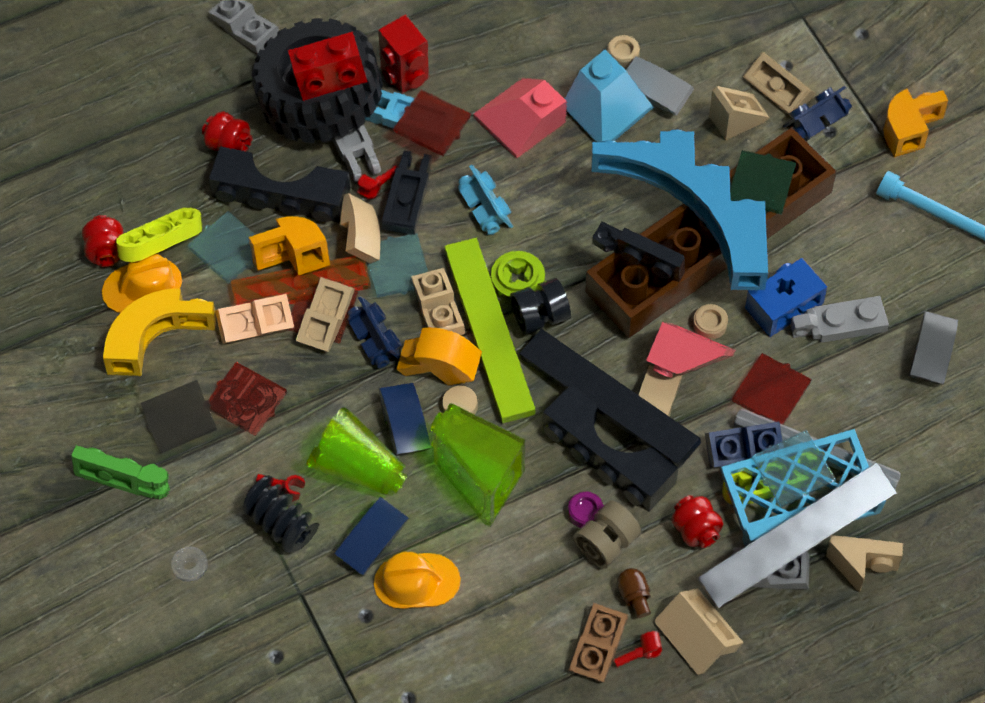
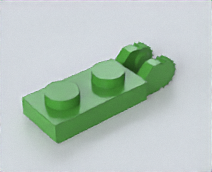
M78 445L74 448L71 456L75 476L135 495L140 494L159 500L161 498L164 499L169 494L168 471H165L162 467L159 468L158 465L149 464L142 467L131 459H119L109 456L96 448L87 449Z

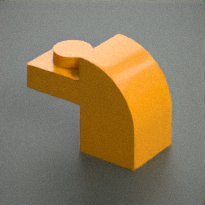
M905 89L891 100L884 124V137L894 158L925 148L929 133L926 124L943 119L948 98L943 90L934 93L926 92L913 99L908 89Z
M296 216L276 219L277 228L249 237L252 259L257 270L290 260L297 274L302 275L330 265L326 238L320 228L309 219Z
M422 328L420 337L405 340L397 370L404 376L432 372L446 385L472 382L475 379L482 351L468 339L455 332L441 328Z

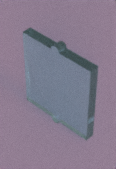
M228 211L211 226L206 225L205 231L189 243L188 248L229 284L245 269L252 268L253 259L249 237L255 234Z
M417 233L398 238L389 236L387 240L380 241V260L371 264L368 263L377 298L397 293L406 295L408 291L414 290L411 276L428 272Z
M807 430L752 456V460L763 477V485L769 487L780 508L835 481L834 475L824 460V452L818 450Z

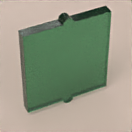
M742 150L730 189L731 201L743 199L765 201V211L782 215L796 163L774 158L771 154H766L765 156Z

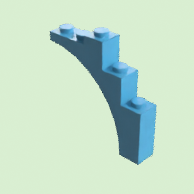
M682 130L660 131L659 143H650L648 141L615 142L612 140L592 142L591 172L618 174L641 180L674 196L687 205L705 223L719 244L728 269L730 289L765 290L768 277L765 201H754L751 199L731 201L729 166H718L715 164L695 166L694 132H684Z

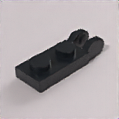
M404 150L399 168L396 167L382 218V230L415 235L429 182L432 155L424 154L421 159L420 170L414 171L409 170L412 165V152Z

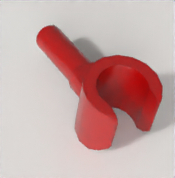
M397 166L392 167L375 179L363 174L358 180L357 184L361 187L357 192L369 199H374L378 195L381 186L394 177Z
M258 474L256 482L262 479L265 475ZM291 475L286 481L273 478L271 487L280 484L283 486V493H290L293 496L292 501H296L300 498V493L292 491L289 487L297 486L304 488L305 480L299 475Z
M651 631L640 636L642 647L613 659L616 667L618 668L637 658L658 657L662 652L659 633Z

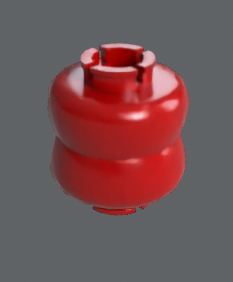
M224 111L207 118L206 122L209 124L206 125L204 123L202 128L204 143L207 148L219 151L220 146L248 151L249 148L246 145H251L252 135L250 134V126L246 121L234 118L231 114Z
M99 215L84 225L82 228V239L85 243L84 254L88 261L102 267H108L120 260L116 240L123 234V226L119 221L109 216L106 217V215Z
M689 495L681 499L679 503H676L674 506L676 511L671 517V522L674 528L682 534V538L687 546L707 548L720 538L719 532L722 530L723 520L713 510L708 498Z

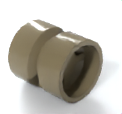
M608 501L594 515L595 521H587L573 536L574 542L583 555L601 568H607L621 554L620 547L627 548L642 532L634 516L615 501Z

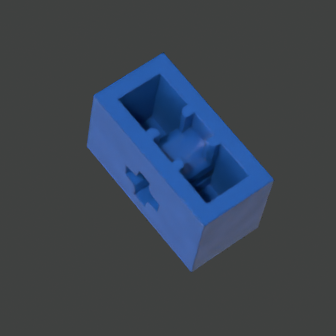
M801 258L793 264L786 263L782 265L775 275L767 279L765 290H748L745 309L765 333L771 337L791 325L792 316L805 314L807 309L824 304L827 286L805 260Z

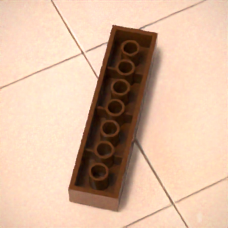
M791 127L730 170L731 201L743 199L765 201L766 234L768 239L831 194L837 171ZM684 203L640 233V235L684 255L685 274L680 282L671 278H660L653 273L652 269L642 264H631L623 259L620 253L615 252L586 271V294L628 338L727 268L719 244L705 223Z

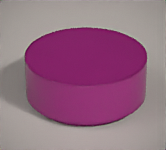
M592 492L577 493L571 498L568 505L570 521L578 528H581L587 521H595L594 515L604 506L599 496Z

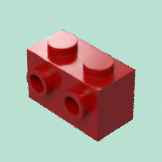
M406 14L378 29L380 66L386 81L390 85L394 84L402 94L412 88L420 87L429 79L428 41Z
M353 31L288 50L303 101L368 82Z

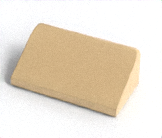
M764 52L761 53L743 76L745 80L788 114L801 105L807 104L816 95L815 92Z

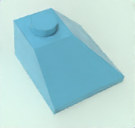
M606 49L579 71L565 97L567 101L566 111L595 142L615 141L653 109L652 104L627 71Z

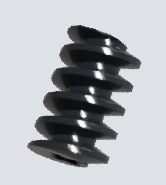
M271 475L264 476L246 494L243 511L246 515L252 516L253 521L257 525H262L265 533L272 534L273 540L278 544H282L285 552L294 553L302 549L314 537L320 524L313 523L309 526L312 514L307 511L299 516L303 505L297 502L289 507L293 496L287 493L280 497L283 486L277 484L271 487L273 477Z

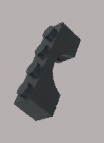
M222 146L219 148L209 178L212 197L218 198L223 202L230 203L234 201L249 204L257 209L269 208L282 211L291 216L303 215L313 217L320 222L332 221L340 223L343 195L350 193L349 172L316 166L307 176L291 182L274 181L259 172L254 164L251 152Z
M571 384L543 412L544 432L552 441L556 443L561 442L568 447L571 454L580 463H588L597 470L599 477L609 485L614 484L621 489L625 497L633 505H641L650 512L677 483L679 468L652 447L639 452L628 453L617 451L607 446L599 438L594 427L597 419L598 405Z

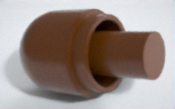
M636 568L624 570L618 577V588L623 601L628 606L634 607L637 618H644L651 614L647 600L651 597L650 588L645 575Z

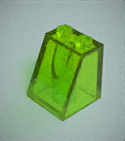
M450 403L444 413L439 412L431 425L430 430L433 432L431 447L434 448V463L481 521L491 527L525 472V439Z

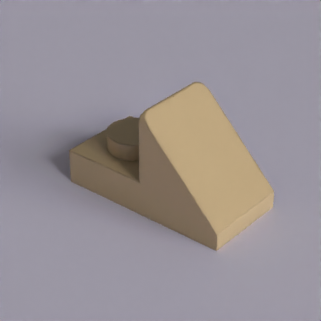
M831 535L826 557L858 592H861L865 579V567L880 573L892 570L898 571L903 556V543Z

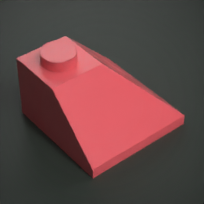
M522 78L476 111L473 117L517 159L566 123L567 101L545 80Z
M662 322L646 361L655 364L653 371L672 378L674 373L686 374L730 358L734 355L735 349L678 325Z

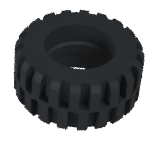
M321 18L312 19V22L308 23L303 21L294 23V27L290 29L285 27L278 31L277 37H270L264 44V50L260 49L251 72L253 88L266 122L271 125L274 131L281 135L284 134L286 138L294 141L300 138L304 143H314L315 140H321L323 143L332 141L331 138L339 135L342 138L349 135V130L360 128L365 123V118L371 117L376 110V105L380 102L383 83L372 44L369 43L368 37L363 32L346 22L342 25L341 21L329 18L328 21H323ZM353 31L368 82L303 101L299 87H297L298 84L288 50Z

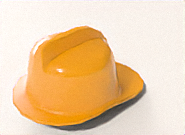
M154 254L140 261L129 262L128 265L112 272L104 281L102 288L103 301L108 308L121 313L132 302L147 294L165 289H180L182 285L181 272L174 263L159 254Z
M404 551L395 554L380 565L375 574L374 588L378 598L392 608L434 607L446 604L454 598L459 590L461 577L455 564L441 554H417Z

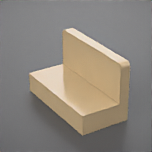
M699 589L680 592L655 619L656 625L697 674L705 673L720 656L734 653L743 644V641Z

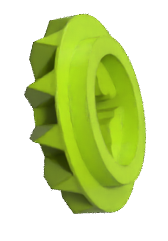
M511 251L503 254L495 261L491 269V280L500 296L504 294L510 297V293L526 287L536 290L537 284L545 281V269L541 261L533 254L524 251ZM525 271L524 281L518 279L511 283V273L518 275Z

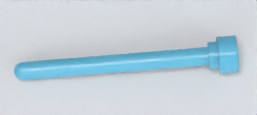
M887 171L878 187L876 195L886 200L890 198L897 200L899 198L985 241L984 225L905 187V182L900 180V176Z

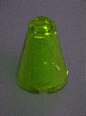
M344 406L332 418L322 433L318 446H314L306 462V466L312 470L386 496L391 490L397 494L408 475L403 473L406 466Z

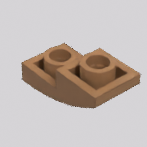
M593 603L569 671L604 683L626 626L628 614Z

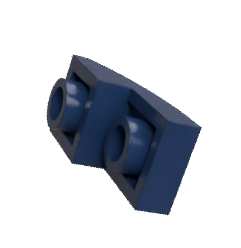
M407 383L379 388L384 421L389 425L394 456L430 449L427 427L414 384Z
M780 421L705 433L710 468L726 466L784 449Z
M380 497L334 554L360 574L366 575L383 550L389 547L401 531L409 517Z

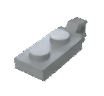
M875 296L807 309L805 314L792 316L790 327L793 338L812 335L813 339H820L821 343L886 332L889 323L881 297Z

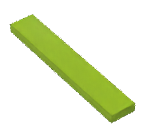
M477 237L445 245L444 252L476 347L482 351L480 359L502 424L535 415L536 409Z

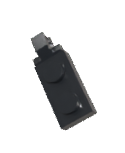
M601 222L592 237L593 244L604 252L614 251L615 253H620L627 262L634 265L642 264L652 269L653 273L660 278H671L680 282L685 274L684 255L625 227L623 230H619L605 222Z

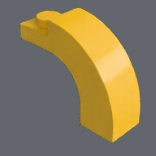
M181 289L156 291L132 302L117 316L108 331L103 353L107 375L142 376L145 351L151 341L164 332L175 329L215 330L217 318L214 302L198 298L183 301Z

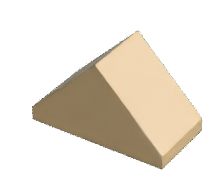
M716 86L712 90L709 117L725 140L756 127L770 118L752 93Z

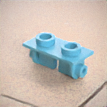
M470 165L469 167L473 175L461 177L458 181L460 184L458 189L470 208H473L480 202L482 203V205L472 211L482 231L487 232L489 235L499 231V225L503 222L512 228L513 225L507 216L511 213V210L501 196L497 198L492 191L496 188L494 181L486 171L480 173L473 165Z

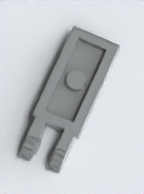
M364 124L358 129L353 128L349 130V135L342 138L340 135L332 138L342 161L346 162L347 169L354 181H358L362 174L355 158L365 155L368 168L373 175L381 173L379 161L373 150V143Z

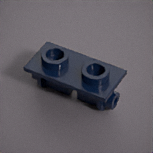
M843 86L835 92L830 87L814 97L817 103L809 108L805 103L789 113L792 120L783 125L784 129L792 124L795 131L805 141H808L826 128L820 119L821 116L828 126L847 116L849 110L852 109V105L847 98L842 99L839 94L846 87Z
M360 296L358 299L362 307L356 306L351 308L347 313L349 316L347 321L360 341L371 335V338L361 345L371 364L377 365L378 368H384L390 363L389 358L393 355L400 359L401 353L398 348L402 344L393 330H387L383 323L386 320V316L376 302L371 304Z

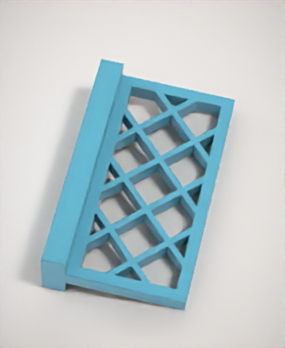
M852 429L722 466L720 471L743 532L742 540L746 547L805 509L806 507H803L805 502L809 504L816 502L817 499L809 496L816 481L834 490L844 483L849 471L857 475L867 469L869 465L856 431ZM849 441L854 453L849 463L830 454L834 445ZM829 447L827 452L822 450V448ZM811 452L823 458L816 472L797 463L802 454ZM796 456L794 461L788 459L790 457ZM855 460L857 461L859 468L853 465ZM777 461L789 467L783 482L764 473L769 463ZM826 461L845 469L839 484L820 475ZM762 466L760 471L755 469V467ZM793 470L812 479L806 493L787 485ZM745 471L755 476L756 479L748 492L735 485L731 474ZM760 479L779 488L772 503L753 494ZM782 491L801 499L796 510L788 512L776 506ZM739 495L745 498L743 504L740 500ZM749 500L768 509L764 519L751 523L748 522L744 510ZM886 500L855 520L881 513ZM772 512L778 514V515L769 517Z

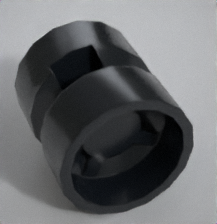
M557 278L538 283L536 290L526 287L510 293V302L515 319L525 335L538 331L541 328L543 329L545 322L555 325L571 318L567 295Z

